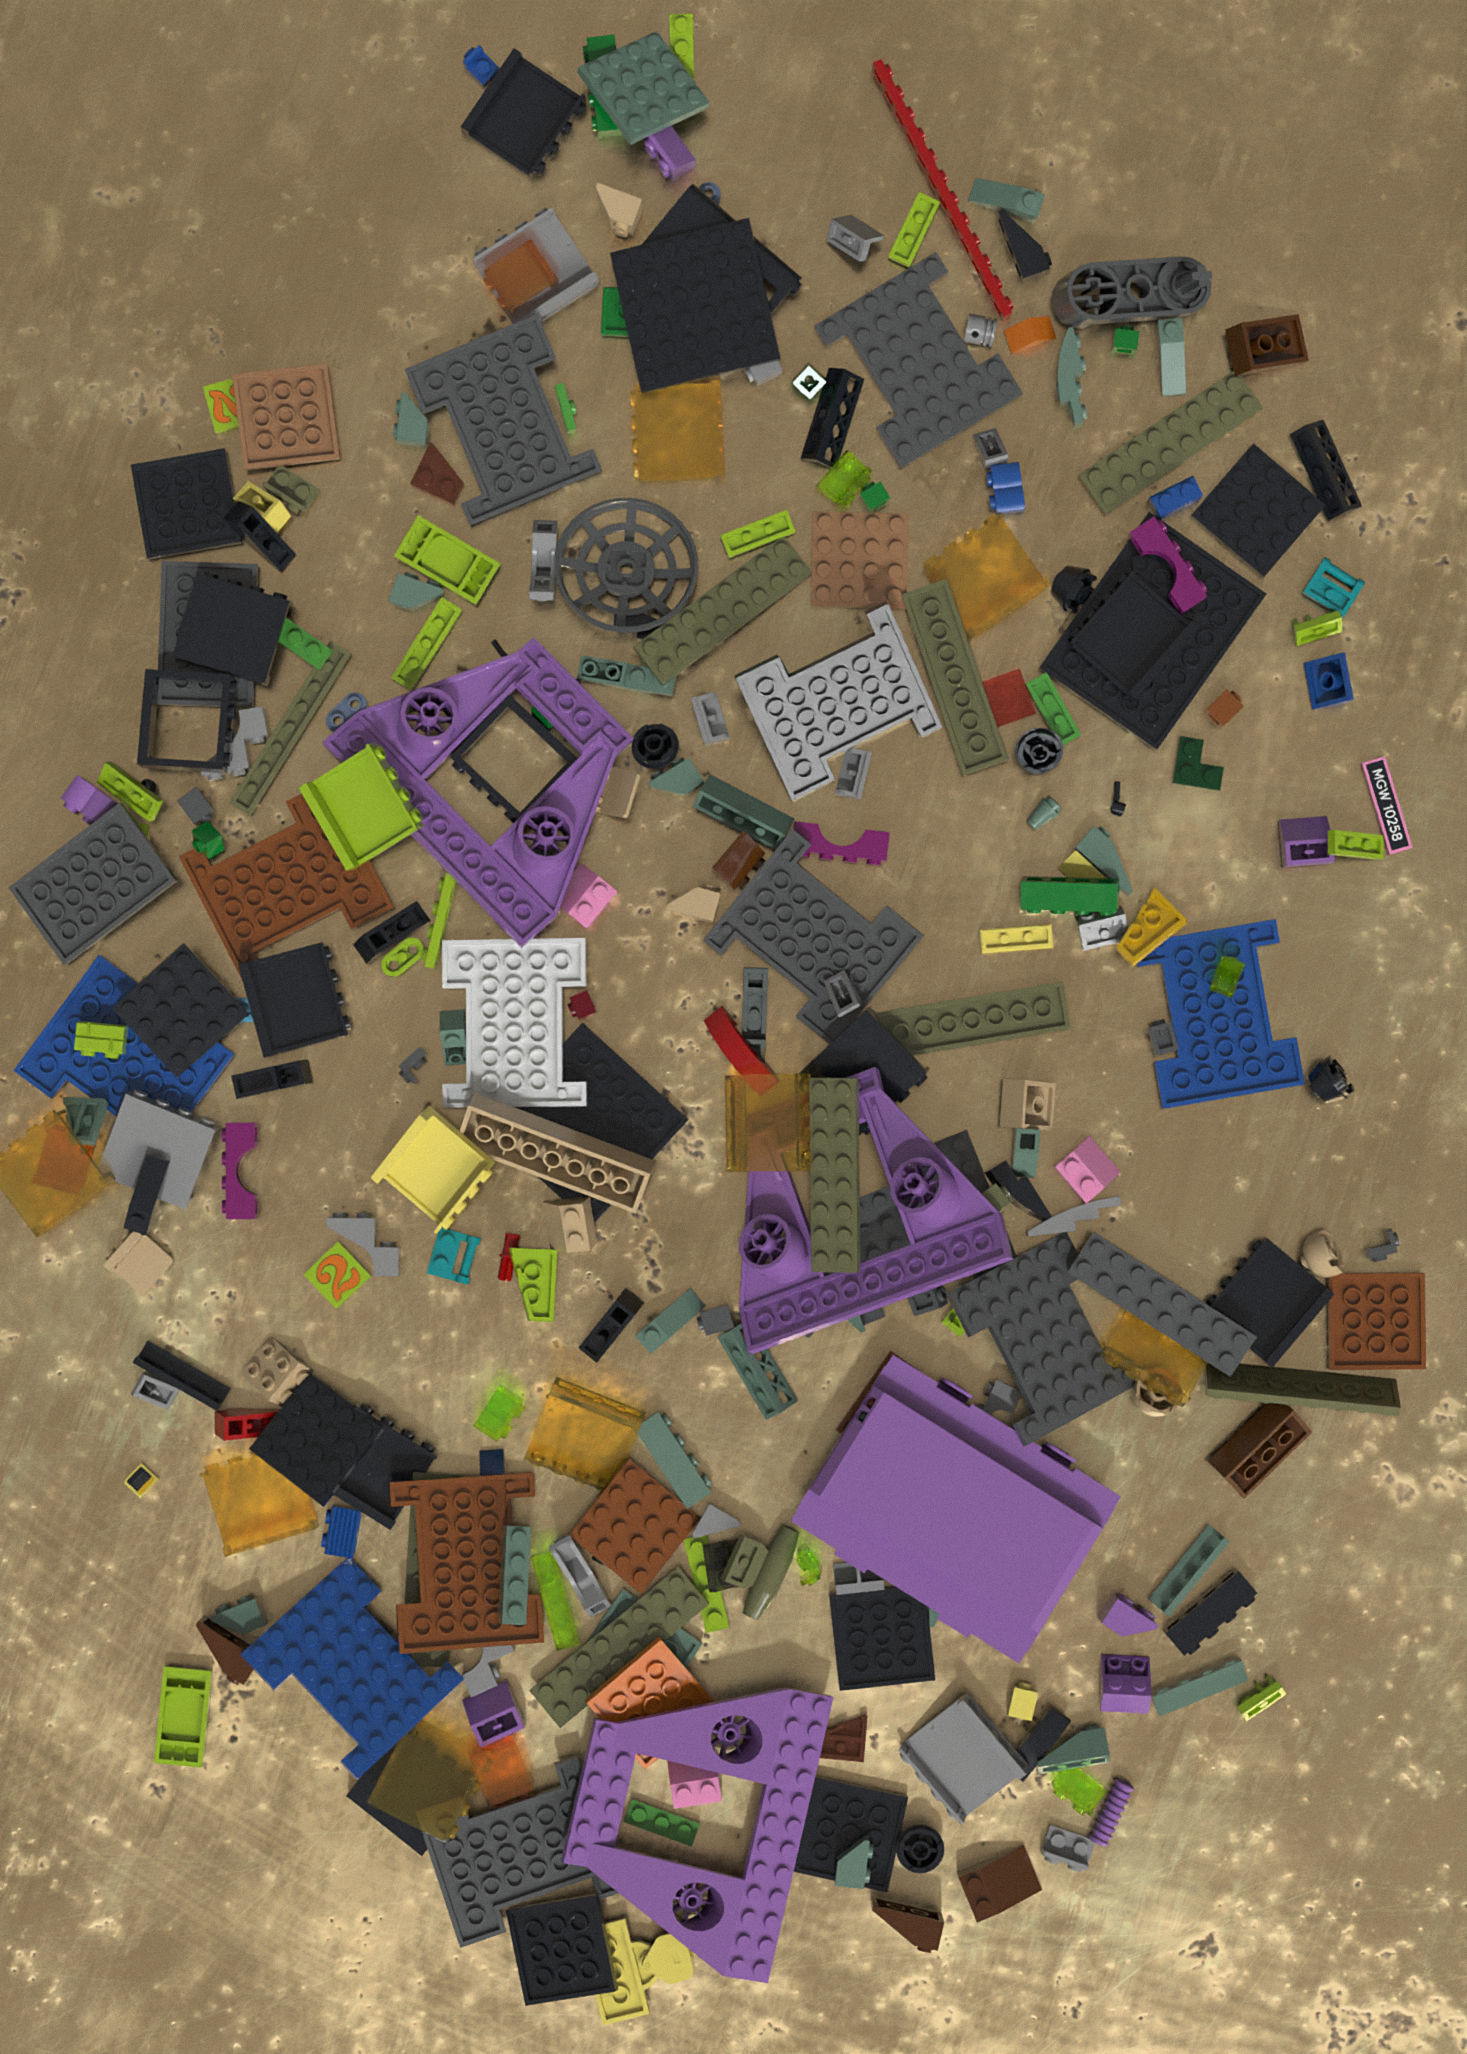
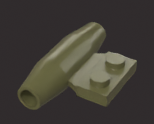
M782 1524L767 1548L761 1542L740 1534L721 1579L743 1589L749 1587L742 1612L746 1616L760 1621L777 1596L793 1560L800 1533L797 1530Z

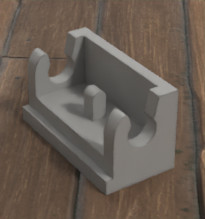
M711 692L691 698L704 746L730 739L717 694Z
M856 748L845 750L835 795L861 800L872 752Z

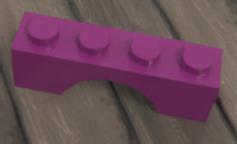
M1152 517L1132 530L1128 537L1141 556L1148 554L1157 555L1170 564L1174 574V583L1167 596L1182 615L1205 600L1207 588L1200 579L1196 580L1192 574L1194 572L1192 565L1187 559H1182L1179 554L1181 550L1175 540L1170 541L1166 535L1167 528L1164 523Z
M794 821L793 828L812 843L802 857L809 858L810 854H817L819 859L833 860V857H842L843 862L857 863V859L867 860L866 864L881 866V862L886 863L890 832L865 830L862 837L855 843L839 846L830 843L824 838L818 824Z
M226 1123V1128H222V1142H226V1152H222V1166H226V1176H222V1190H226V1200H222V1214H226V1219H258V1195L245 1188L239 1177L241 1159L248 1151L258 1147V1123Z

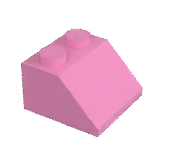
M580 863L572 873L560 908L588 930L618 892L597 874Z
M1090 1136L1053 1166L1082 1202L1086 1204L1120 1173L1119 1169Z
M667 1761L674 1809L722 1801L719 1774L717 1772Z

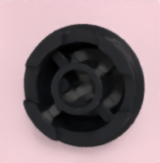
M1068 565L1054 578L1051 595L1064 611L1069 610L1076 614L1078 613V606L1080 604L1084 605L1094 591L1091 585L1093 581L1097 580V577L1087 568Z
M661 723L642 726L635 733L632 742V754L635 760L646 768L656 770L668 767L675 759L679 749L676 733Z
M1033 728L1019 738L1015 749L1016 758L1019 764L1027 771L1034 774H1043L1059 764L1063 756V744L1059 736L1053 731L1046 728Z
M1330 1055L1325 1059H1320L1308 1074L1312 1092L1317 1098L1320 1097L1327 1104L1348 1099V1095L1355 1091L1353 1084H1347L1345 1076L1347 1073L1336 1059L1332 1061Z
M914 1825L903 1831L898 1838L896 1854L899 1862L907 1870L914 1873H927L935 1869L942 1861L944 1843L940 1834L935 1829L926 1825Z

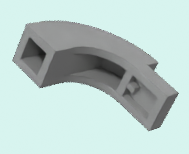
M533 521L529 600L553 601L556 586L554 557L557 548L558 521Z

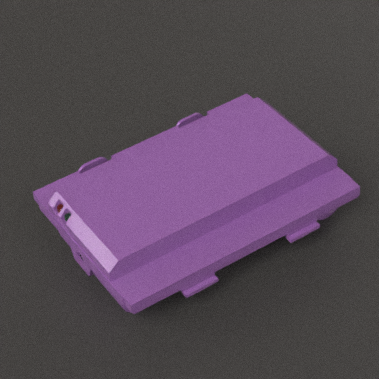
M892 1355L838 1438L825 1463L797 1506L791 1521L835 1548L834 1555L865 1573L869 1569L939 1613L938 1620L968 1638L970 1634H973L1017 1663H1020L1109 1520L1121 1496L1078 1469H1069L1072 1462L1076 1463L1077 1460L1055 1445L1053 1446L1045 1441L1042 1446L1034 1442L1023 1446L1015 1430L975 1405H966L969 1398L972 1399L974 1396L954 1382H950L942 1377L938 1383Z

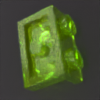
M846 450L817 483L816 487L835 505L846 506L854 499L855 495L853 493L859 487H863L868 483L871 478L869 475L873 470L870 467H866L849 450Z
M805 1542L797 1550L796 1561L805 1572L800 1576L799 1583L801 1586L805 1584L811 1586L821 1578L822 1564Z
M1079 1768L1062 1770L1051 1782L1055 1788L1053 1793L1063 1801L1067 1798L1073 1802L1072 1808L1082 1816L1087 1813L1091 1817L1094 1813V1808L1107 1793L1105 1788Z

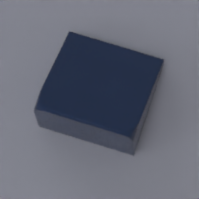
M504 1449L479 1451L480 1476L505 1474Z

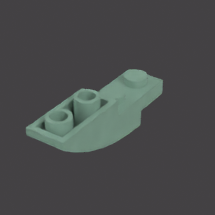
M1070 327L1066 332L1058 355L1056 393L1058 406L1068 405L1073 428L1083 426L1084 419H1087L1085 404L1081 405L1079 396L1082 395L1081 384L1079 381L1076 382L1075 379L1082 378L1083 371L1086 370L1084 356L1079 355L1078 347H1081L1079 333H1074V328Z
M582 655L577 675L578 680L667 696H673L677 677L675 676L661 686L647 667Z

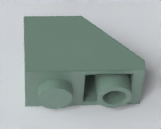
M401 393V400H396L395 413L399 414L398 423H394L393 437L397 438L398 445L427 447L428 419L406 393Z
M405 572L404 575L397 574L388 600L391 604L414 611L444 596L445 592L440 588L441 584L432 580H427V583L419 581L417 575Z
M683 757L674 761L671 764L672 768L665 773L663 770H660L650 776L652 780L648 782L651 789L683 797L704 784L690 758L684 760Z
M464 1009L440 1011V1037L445 1066L466 1064Z
M1014 1128L1011 1169L1016 1177L1027 1176L1035 1178L1041 1130Z
M250 1594L237 1599L238 1604L229 1607L228 1604L215 1608L216 1613L210 1617L212 1622L243 1635L269 1623L259 1597L251 1598Z
M863 1836L837 1857L835 1886L864 1889L865 1882L869 1883L871 1868H867L868 1858L872 1859L874 1844H870L869 1836Z

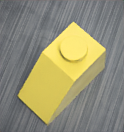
M247 481L233 497L236 503L241 501L253 506L276 533L291 517L279 499L250 481Z

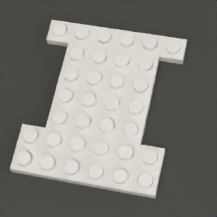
M586 938L531 939L522 948L513 939L442 940V988L466 989V1083L442 1084V1108H467L474 1093L512 1107L587 1106V1082H563V987H587Z

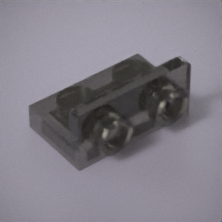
M721 1539L702 1545L709 1593L738 1587L721 1579L738 1539Z

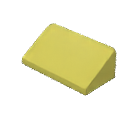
M1076 850L1058 868L1066 877L1106 878Z

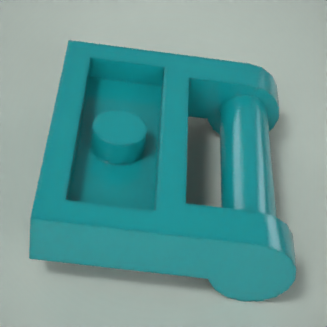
M1324 557L1302 593L1332 612L1339 610L1343 618L1364 586L1365 581L1360 578L1357 580L1330 563V559ZM1324 571L1351 586V592L1346 591L1322 576Z
M442 1228L437 1234L427 1274L468 1285L471 1264L476 1247L480 1245L481 1238ZM465 1241L468 1242L460 1272L456 1274L453 1273V1268L460 1243Z

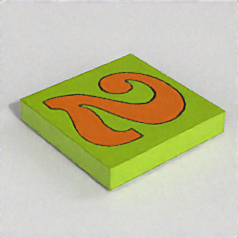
M228 379L203 386L215 433L218 434L239 428L233 380Z
M339 1241L303 1274L335 1309L340 1307L372 1276Z

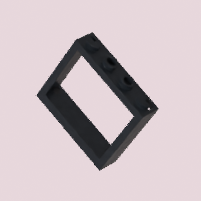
M145 669L137 765L141 768L227 773L230 761H232V753H229L230 743L234 741V729H231L232 719L236 717V705H233L234 696L238 694L235 678L231 674ZM159 679L223 683L216 762L152 758Z
M510 694L450 757L454 761L452 766L461 775L466 772L471 777L469 782L478 791L483 788L489 794L486 798L495 807L501 805L506 810L504 815L513 823L578 759ZM508 708L567 762L521 812L513 807L462 759L465 753Z

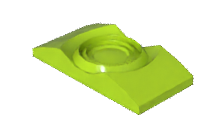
M419 515L394 554L395 558L475 605H477L500 566V563Z
M163 1666L154 1763L203 1767L211 1699L212 1670Z

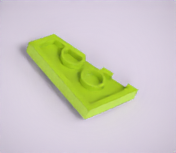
M509 1247L527 1320L553 1322L557 1250Z

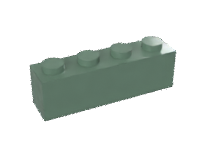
M709 774L692 806L740 832L745 831L751 838L774 850L783 842L795 819Z
M657 1411L634 1426V1429L688 1509L711 1493L709 1487L712 1486V1483L705 1473L701 1475L696 1467L699 1466V1463L693 1454L687 1455L683 1449L686 1444L679 1433L674 1435L670 1429V1426L673 1424L666 1413L661 1415Z
M502 1526L498 1624L526 1625L531 1527Z

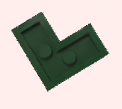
M1180 736L1172 784L1220 791L1224 767L1200 763L1203 739Z

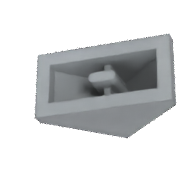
M996 428L973 434L983 471L989 469L991 465L1007 463L1008 453Z
M845 970L824 981L839 1017L856 1009L863 1003Z
M145 1371L139 1377L131 1395L168 1410L179 1389Z
M709 1502L693 1530V1538L740 1526V1520Z

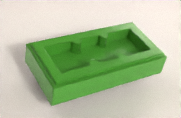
M564 383L556 384L555 391L567 433L569 435L575 434L577 429L573 414H577L574 401H568Z

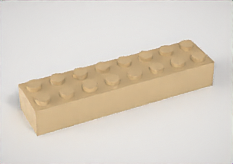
M474 1093L460 1128V1132L495 1161L635 1214L656 1162L655 1160L478 1093Z

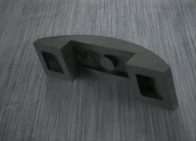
M744 967L742 1036L762 1062L765 1063L768 968Z

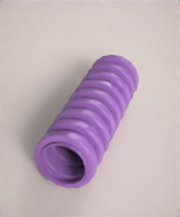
M1121 1779L1114 1780L1115 1786H1111L1112 1792L1108 1793L1109 1799L1105 1800L1104 1803L1106 1805L1101 1808L1103 1812L1102 1814L1099 1813V1820L1095 1821L1096 1827L1092 1828L1093 1833L1088 1836L1091 1841L1104 1847L1109 1845L1108 1840L1112 1839L1111 1833L1115 1832L1114 1827L1119 1824L1117 1820L1121 1819L1122 1816L1120 1814L1125 1811L1123 1807L1128 1804L1127 1799L1131 1798L1130 1792L1134 1791V1787Z

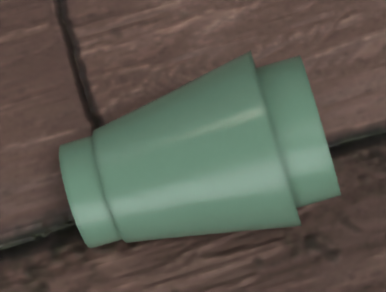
M1048 795L1046 798L1043 797L1030 814V817L1026 820L1037 830L1060 815L1058 812L1062 807Z

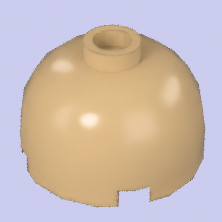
M1325 1228L1311 1234L1305 1240L1302 1249L1303 1256L1300 1259L1306 1270L1310 1269L1318 1277L1329 1278L1344 1273L1345 1270L1342 1269L1344 1261L1336 1242L1332 1243L1328 1239L1332 1235Z
M1161 1367L1144 1371L1135 1381L1132 1391L1133 1400L1138 1409L1152 1417L1165 1416L1175 1410L1181 1402L1183 1394L1176 1375Z

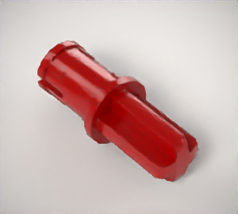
M505 1233L502 1254H499L501 1262L498 1279L501 1281L510 1282L512 1279L514 1266L509 1247L518 1248L520 1235Z

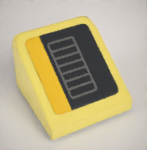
M141 1463L123 1483L138 1497L142 1498L159 1478Z

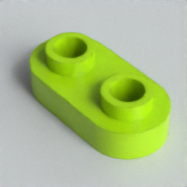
M416 938L405 939L384 956L381 962L383 972L390 977H397L403 974L422 958L424 951L423 943ZM412 945L417 948L415 954H409L408 948ZM391 961L398 962L397 969L392 970L390 968Z

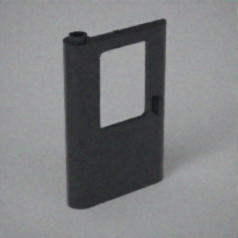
M692 184L642 244L736 220L695 184ZM754 236L762 275L776 288V293L769 300L772 315L790 293L794 296L803 285L800 283L802 277Z

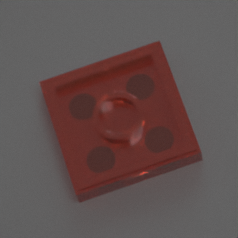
M1020 668L983 681L998 727L1036 714Z

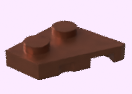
M430 442L410 484L454 506L464 483L435 445Z
M868 1715L860 1716L827 1729L820 1758L864 1762Z

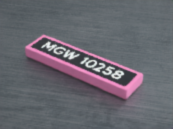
M1385 756L1361 763L1379 826L1384 836L1388 855L1413 848Z

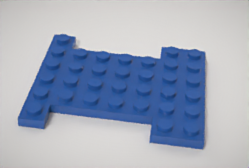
M1276 919L1169 937L1137 963V967L1161 963L1170 1019L1179 1050L1176 1051L1177 1058L1154 1062L1162 1109L1305 1085L1297 1037L1277 1041L1272 1039L1256 948L1280 943Z
M98 955L13 1071L51 1099H54L66 1081H69L90 1098L105 1099L109 1103L107 1110L116 1117L125 1094L129 1091H134V1089L146 1092L148 1094L147 1097L156 1100L160 1098L170 1103L169 1106L176 1109L182 1107L193 1112L235 1054L217 1042L202 1058H199L177 1078L111 1008L138 982L103 956ZM77 1021L128 1026L126 1054H119V1059L104 1058L105 1053L95 1052V1057L80 1055V1050H74Z
M346 1558L241 1653V1657L273 1691L291 1675L307 1690L357 1744L340 1763L358 1780L462 1683L464 1678L448 1661L435 1674L429 1677L407 1653L399 1654L398 1643L365 1609L367 1605L381 1594V1590L351 1558Z

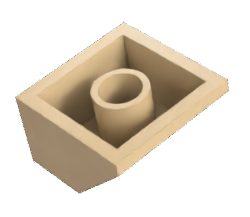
M597 182V199L610 228L618 236L627 238V236L634 237L643 213L642 199Z
M703 884L702 888L696 887L668 903L666 909L667 912L713 924L721 893L717 892L716 887Z
M1003 1079L1000 1127L1053 1131L1056 1083Z
M590 1196L543 1201L551 1249L567 1253L588 1251L597 1244Z

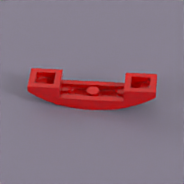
M723 1005L703 1020L727 1059L761 1096L781 1082L768 1063L764 1064L741 1035L735 1027L737 1023Z

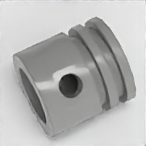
M969 313L964 342L978 345L983 343V346L989 344V347H992L997 319L991 320V317L986 319V316Z

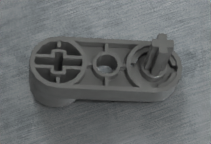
M1183 256L1091 262L1079 266L1057 281L1052 291V305L1055 314L1061 322L1069 327L1078 329L1104 323L1182 318L1197 312L1207 303L1211 295L1212 272L1207 271L1205 265H1202L1197 260ZM1131 282L1136 283L1141 288L1140 299L1131 294ZM1091 295H1098L1093 299L1091 298Z

